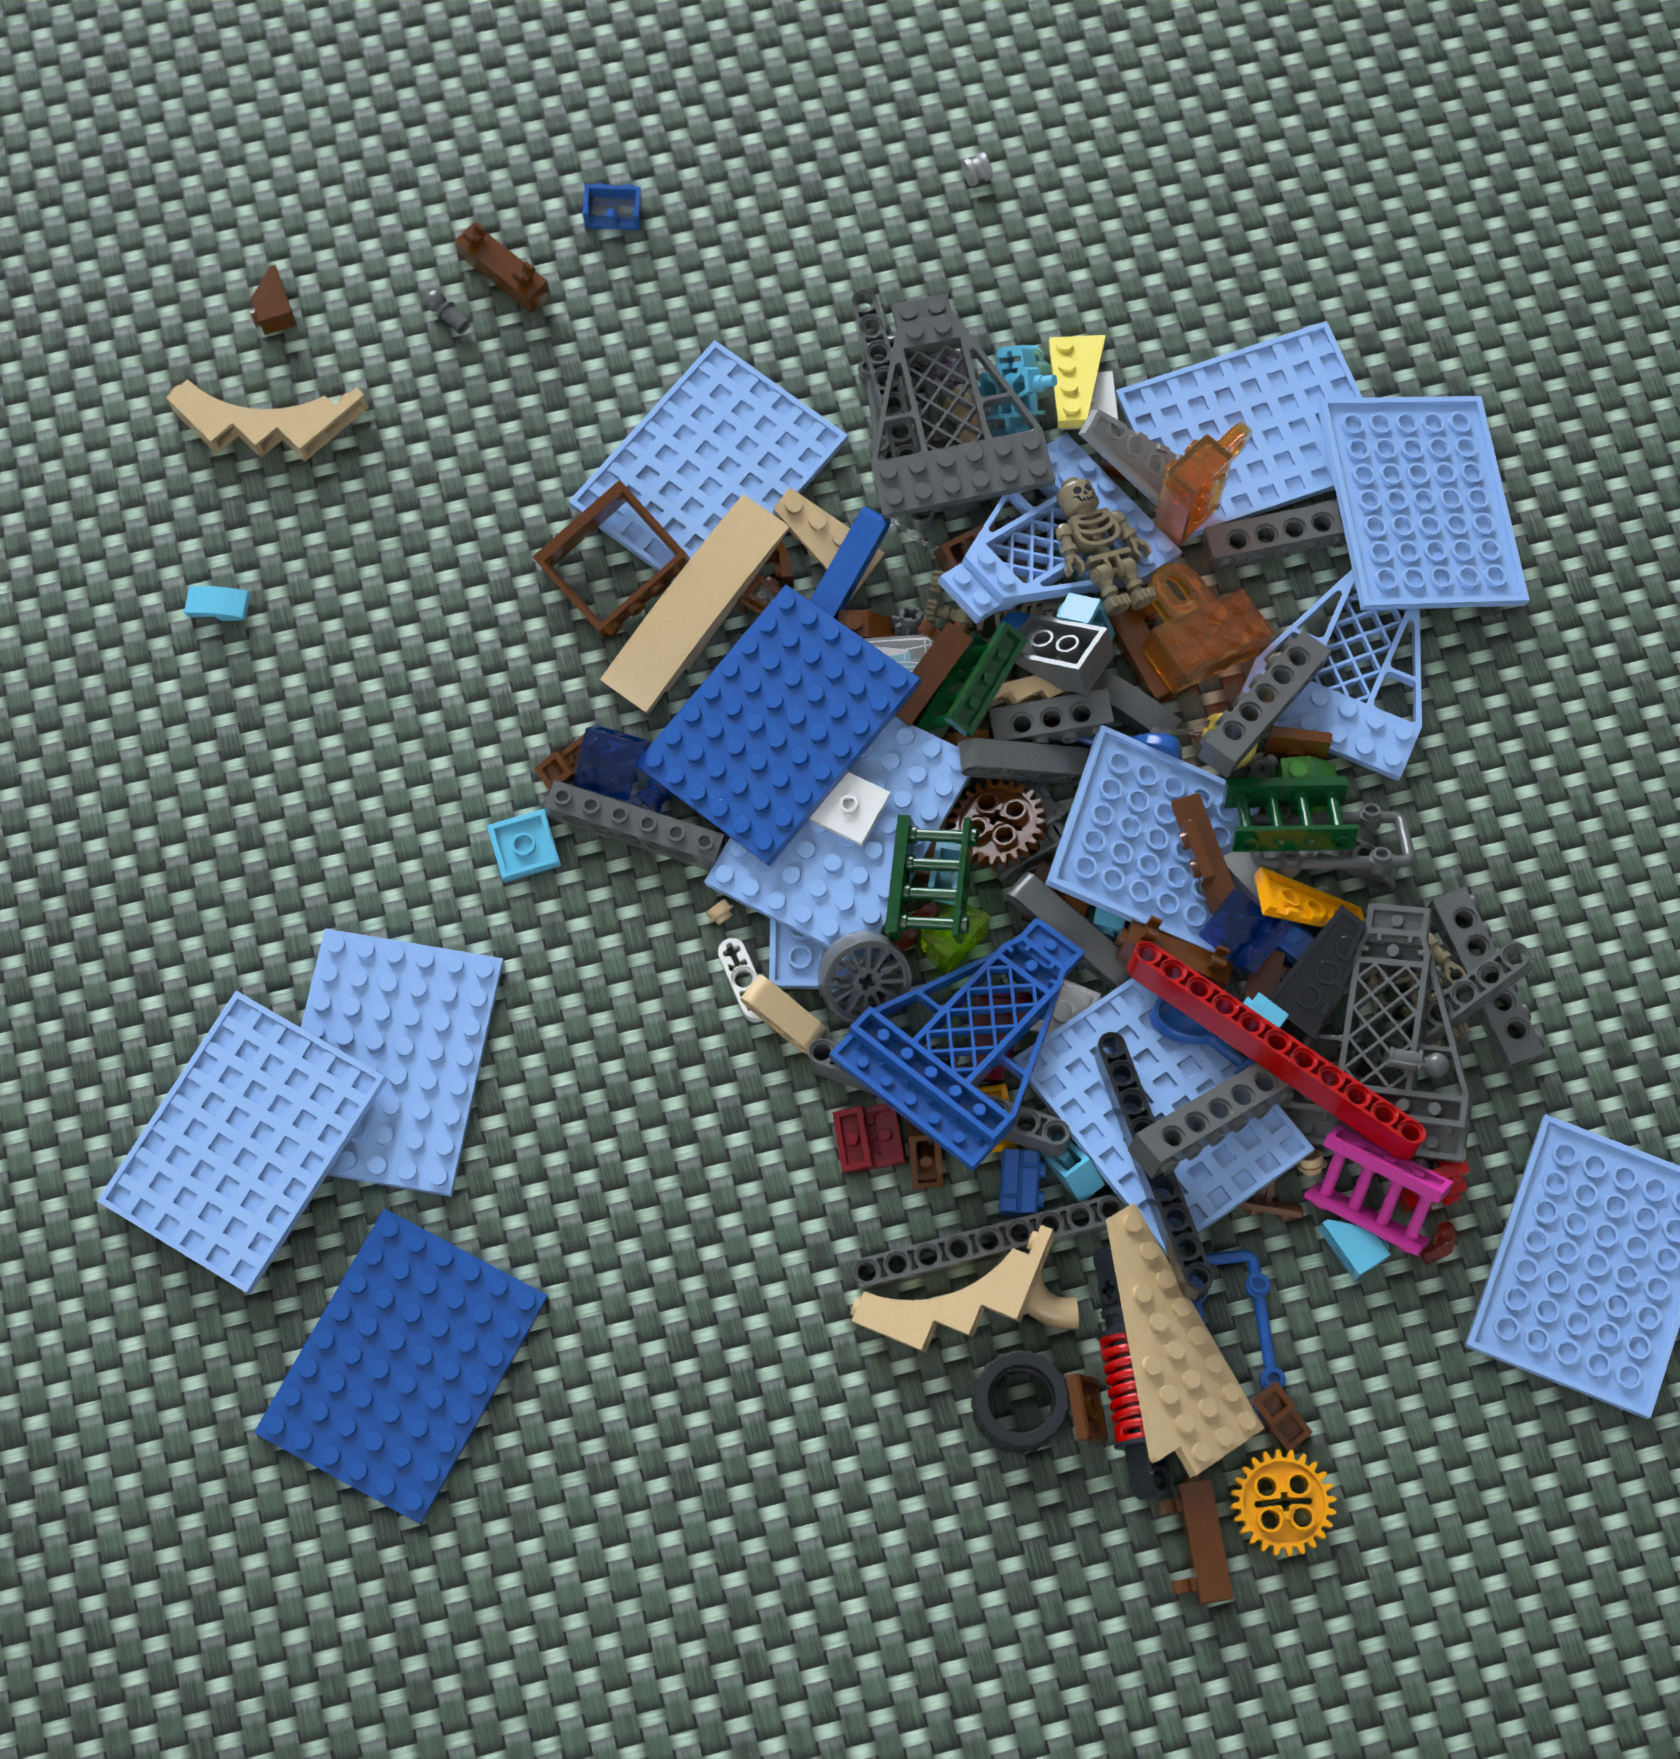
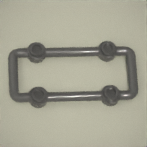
M895 335L888 336L890 347H893ZM861 349L862 362L858 365V375L860 380L866 384L874 435L869 448L871 455H873L880 414ZM935 353L928 355L933 359H935L936 357ZM917 359L914 364L916 371L924 374L930 366L920 359ZM933 372L929 376L932 380H934ZM924 384L925 398L930 400L936 390ZM931 409L928 412L929 422L936 426L940 420V415ZM942 426L941 429L948 432L947 429ZM929 430L926 433V439L931 433ZM885 432L883 433L879 460H886L891 457ZM936 435L930 445L937 449L945 448L948 441Z
M1367 803L1360 808L1359 812H1341L1343 823L1358 824L1362 829L1369 831L1378 829L1381 824H1395L1402 855H1392L1389 849L1377 847L1371 851L1369 856L1301 857L1298 851H1283L1278 858H1265L1263 852H1251V857L1254 865L1258 868L1261 866L1269 870H1278L1280 874L1288 877L1298 875L1301 869L1368 868L1374 874L1385 875L1391 871V868L1410 866L1415 860V852L1406 818L1398 812H1382L1377 804ZM1280 807L1283 826L1301 825L1298 813H1292L1289 807ZM1311 813L1313 825H1331L1329 813ZM1254 814L1251 816L1253 826H1271L1268 814Z

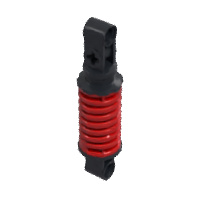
M1108 1245L1097 1249L1093 1256L1098 1281V1294L1102 1305L1101 1318L1105 1320L1106 1330L1097 1334L1096 1338L1100 1344L1102 1360L1107 1363L1103 1369L1105 1375L1108 1376L1105 1381L1106 1386L1110 1388L1107 1392L1108 1398L1112 1400L1109 1404L1110 1410L1114 1412L1111 1416L1112 1423L1115 1424L1113 1428L1115 1438L1114 1450L1125 1451L1130 1490L1137 1499L1144 1500L1170 1493L1173 1487V1478L1170 1473L1168 1455L1154 1463H1151L1149 1459L1111 1246Z

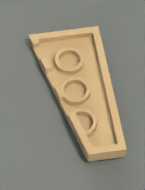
M789 487L773 508L772 513L790 526L788 531L807 548L810 556L817 560L827 571L850 528ZM879 548L850 600H852L883 558L884 552Z

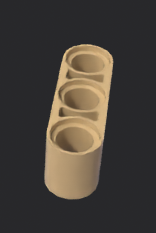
M762 975L757 976L740 998V1001L749 1010L804 1054L808 1055L810 1044L816 1039L822 1038L827 1031V1028L819 1020Z

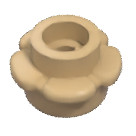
M723 899L705 912L710 918L708 922L712 923L715 921L720 925L733 915L730 911L734 907L733 904L729 905L726 899Z
M1314 1149L1311 1155L1297 1164V1169L1303 1172L1304 1175L1316 1176L1322 1172V1168H1325L1328 1163L1323 1157V1152Z

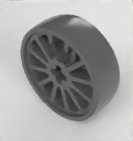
M856 931L837 939L824 953L818 968V986L825 1003L834 1014L850 1023H854L869 1006L875 1008L909 992L911 988V969L905 954L893 940L874 931ZM864 948L863 960H857L854 951ZM880 948L871 962V949ZM889 953L892 954L893 959L881 965ZM849 967V972L845 976H835L838 969L843 970ZM897 968L896 974H886ZM885 983H894V985L891 986L890 988H888V987H886V986H884V985H882V984H885ZM835 985L841 989L832 992L831 986ZM876 991H880L886 994V996L879 1000ZM850 995L846 1003L839 1001L844 997ZM869 995L873 996L874 1004L868 1005ZM861 996V1005L854 1007ZM896 1010V1011H894V1012H892V1013H889V1014L885 1015L884 1017L888 1019V1018L891 1017L893 1014H895L898 1010Z

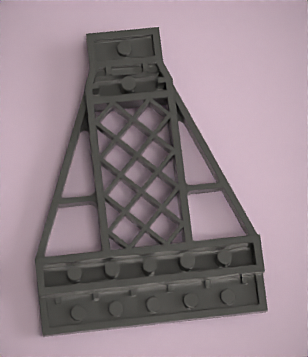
M944 293L891 304L896 333L871 460V473L883 520L1055 485V476L1042 427L959 318L952 312L948 294ZM970 350L1001 389L1002 394L987 397L980 395ZM938 353L935 359L928 356L929 354ZM946 353L957 359L952 369L940 363ZM917 359L930 365L924 374L912 368ZM899 364L910 412L887 417L896 365ZM962 364H964L967 378L957 372ZM934 369L947 375L941 384L929 378ZM910 376L918 380L914 388ZM952 378L964 385L958 394L946 388ZM924 384L936 390L930 400L918 394ZM968 389H970L973 403L963 398ZM941 394L953 400L947 410L935 404ZM916 401L925 406L920 414ZM1011 402L1031 430L992 437L989 432L984 408ZM958 404L971 410L964 420L952 413ZM930 409L942 416L936 426L924 419ZM975 414L979 428L969 423ZM947 419L959 425L954 435L941 429ZM912 423L920 452L879 460L884 428ZM923 427L931 431L926 440ZM964 429L977 436L973 442L965 443L958 439ZM936 435L948 441L945 448L940 449L935 448L930 443Z
M1369 903L1365 931L1356 946L1355 955L1345 970L1315 1040L1313 1041L1307 1036L1303 1044L1312 1049L1316 1041L1342 1044L1338 1068L1354 1079L1356 1078L1350 1070L1365 1059L1373 1071L1359 1082L1418 1121L1426 1131V1137L1413 1158L1464 1164L1472 1099L1433 953L1428 942L1432 910L1431 908ZM1375 970H1378L1386 980L1371 991L1363 980ZM1384 971H1394L1396 973L1388 977ZM1406 973H1409L1417 984L1402 994L1394 982ZM1414 973L1421 974V979L1419 980ZM1351 983L1343 1035L1320 1034L1348 985ZM1363 986L1369 994L1360 1000ZM1391 986L1399 997L1384 1007L1376 996ZM1432 990L1435 991L1449 1047L1423 1044L1429 995ZM1419 991L1415 1010L1407 999ZM1373 999L1381 1008V1011L1366 1021L1358 1010ZM1404 1002L1413 1014L1397 1024L1389 1013ZM1359 1016L1364 1024L1356 1029L1357 1017ZM1387 1016L1395 1027L1380 1038L1372 1026ZM1414 1022L1411 1041L1403 1029ZM1369 1029L1377 1041L1362 1051L1354 1040ZM1400 1032L1409 1043L1402 1050L1419 1052L1421 1049L1423 1054L1441 1053L1453 1056L1462 1095L1416 1091L1418 1075L1416 1071L1408 1070L1407 1072L1406 1069H1401L1404 1075L1389 1085L1381 1075L1383 1071L1389 1068L1387 1067L1388 1060L1375 1068L1367 1057L1381 1046L1389 1054L1390 1049L1385 1043ZM1354 1045L1360 1054L1351 1060ZM1378 1076L1386 1087L1369 1086L1366 1084ZM1406 1082L1405 1089H1397ZM1294 1088L1292 1090L1294 1093L1293 1097L1287 1103L1280 1106L1312 1146L1325 1147L1323 1145L1326 1136L1338 1124L1361 1135Z

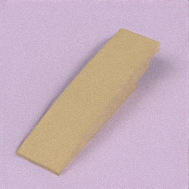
M743 494L666 589L600 680L649 715L665 691L669 692L684 670H689L738 602V598L743 595L788 532L790 526Z

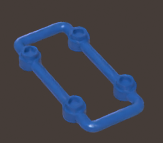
M1246 1249L1207 1253L1206 1256L1210 1266L1247 1262L1249 1276L1244 1282V1291L1253 1299L1264 1371L1259 1376V1385L1264 1390L1274 1381H1277L1283 1389L1286 1377L1284 1372L1276 1366L1265 1298L1270 1290V1280L1265 1274L1261 1273L1258 1256L1253 1251ZM1189 1277L1190 1282L1194 1286H1204L1199 1277ZM1208 1293L1200 1300L1191 1299L1205 1325L1203 1303ZM1253 1408L1257 1416L1259 1417L1260 1421H1263L1257 1413V1411L1255 1410V1408Z

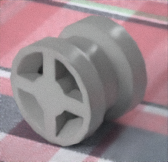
M985 153L977 154L975 159L970 160L967 158L961 161L962 171L969 186L973 187L980 180L988 181L993 178L992 167Z

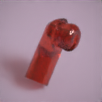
M1441 1222L1437 1227L1434 1244L1424 1248L1420 1253L1421 1259L1426 1265L1453 1252L1457 1231L1451 1222Z

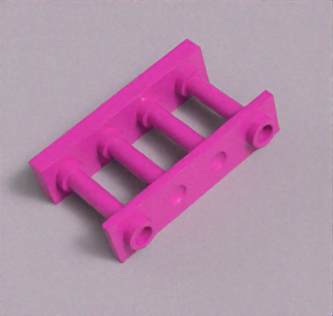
M1338 1124L1326 1136L1323 1145L1334 1153L1323 1184L1317 1181L1305 1193L1304 1198L1313 1202L1316 1207L1329 1210L1397 1245L1401 1251L1418 1256L1430 1241L1429 1238L1420 1234V1230L1431 1202L1434 1201L1439 1204L1449 1193L1453 1181L1411 1160H1399L1369 1139ZM1346 1158L1360 1164L1362 1167L1351 1198L1334 1190ZM1374 1172L1388 1178L1391 1182L1379 1212L1362 1204ZM1403 1187L1418 1193L1420 1196L1408 1227L1391 1219Z

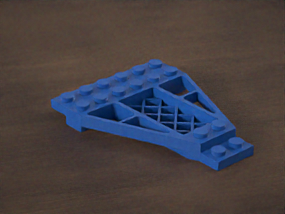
M1036 917L1018 937L1003 943L995 952L875 1008L869 1006L850 1026V1033L829 1053L830 1060L973 1172L1013 1129L1062 992L1065 977L1084 958L1085 951L1046 922ZM1005 974L1008 977L1009 985L991 986L990 976ZM973 975L943 1007L928 997V995ZM987 980V986L981 987V985ZM1029 992L1032 995L1033 1003L1015 1004L1014 993ZM1010 993L1011 1004L993 1006L992 994ZM988 995L989 1006L971 1007L970 997ZM919 1001L932 1011L935 1016L914 1038H911L884 1017L904 1006ZM967 1001V1007L961 1008L962 1005ZM1016 1012H1028L1017 1024ZM1012 1013L1013 1024L995 1025L994 1014ZM990 1014L991 1026L973 1027V1015ZM968 1016L969 1027L951 1028L950 1018ZM1038 1020H1042L1043 1023L1027 1068L1023 1070L1005 1055ZM947 1022V1029H941ZM1008 1033L997 1045L996 1034ZM992 1034L993 1046L975 1047L974 1035ZM970 1036L971 1047L953 1048L952 1037ZM948 1037L949 1049L931 1050V1038ZM986 1054H989V1055L977 1066L976 1055H986ZM972 1056L973 1067L955 1068L954 1057ZM950 1057L951 1068L938 1058ZM998 1065L1003 1066L1022 1081L1010 1114L976 1088L992 1069Z

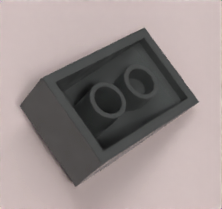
M1031 613L1018 631L1028 641L1014 664L1062 690L1088 695L1116 653L1108 629L1105 627Z

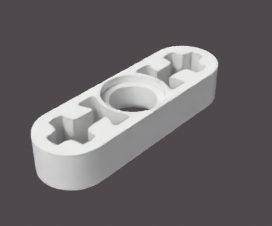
M728 938L718 948L719 960L744 1017L751 1022L763 1021L751 1010L748 1011V1008L740 1001L741 995L746 992L750 985L745 988L739 987L735 983L736 976L740 973H748L752 976L753 983L757 978V974L744 944L736 938ZM729 947H732L734 951L740 950L737 952V959L740 964L737 967H734L730 956L725 957Z

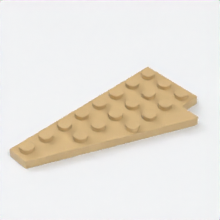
M1133 1203L1107 1218L1106 1225L1149 1459L1151 1463L1157 1462L1175 1450L1188 1475L1193 1477L1263 1430L1264 1426L1191 1299L1184 1296L1180 1290L1172 1266L1138 1207Z

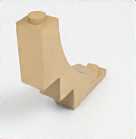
M188 379L181 385L174 387L166 397L172 411L216 454L239 436L260 458L283 440L304 462L369 408L365 395L357 387L350 393L344 394L336 405L326 396H322L311 402L280 409H251L232 405L208 395Z
M1041 1225L1039 1231H1033L1027 1245V1249L1031 1250L1029 1254L1013 1248L1003 1261L977 1282L945 1296L924 1300H895L863 1292L862 1297H857L851 1308L852 1322L924 1353L928 1350L938 1324L973 1338L985 1309L1021 1322L1056 1233L1053 1229Z

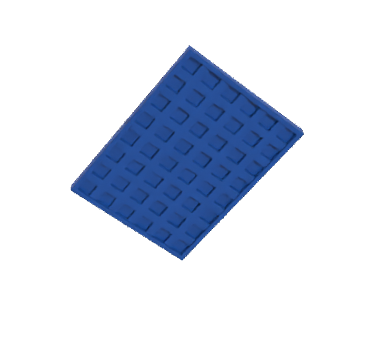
M785 585L643 753L635 765L639 770L770 867L922 682L918 676L795 590Z
M384 1208L254 1433L422 1525L549 1297L547 1294Z

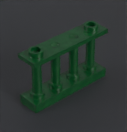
M1008 622L1000 623L989 643L984 641L975 632H970L969 636L973 640L935 691L916 723V727L940 739L944 737L950 725L965 737H970L974 734L1028 641L1026 637Z
M1347 777L1226 778L1222 799L1224 808H1237L1240 826L1235 827L1232 852L1354 850L1358 834V824L1344 825L1340 806H1344L1348 789ZM1327 806L1331 825H1313L1310 807ZM1267 807L1271 826H1253L1249 808ZM1280 807H1297L1301 825L1283 826Z
M898 815L885 923V933L889 939L903 941L904 931L907 932L908 929L951 930L955 942L963 944L964 934H968L970 929V918L966 916L973 846H978L979 829L975 828L970 817H964L962 831L919 829L910 815ZM918 841L961 843L960 860L916 858L915 855H912L913 844H917ZM915 870L958 872L957 888L912 887V884H909L910 873H914ZM912 899L955 901L953 918L909 916L906 913L907 902H911Z

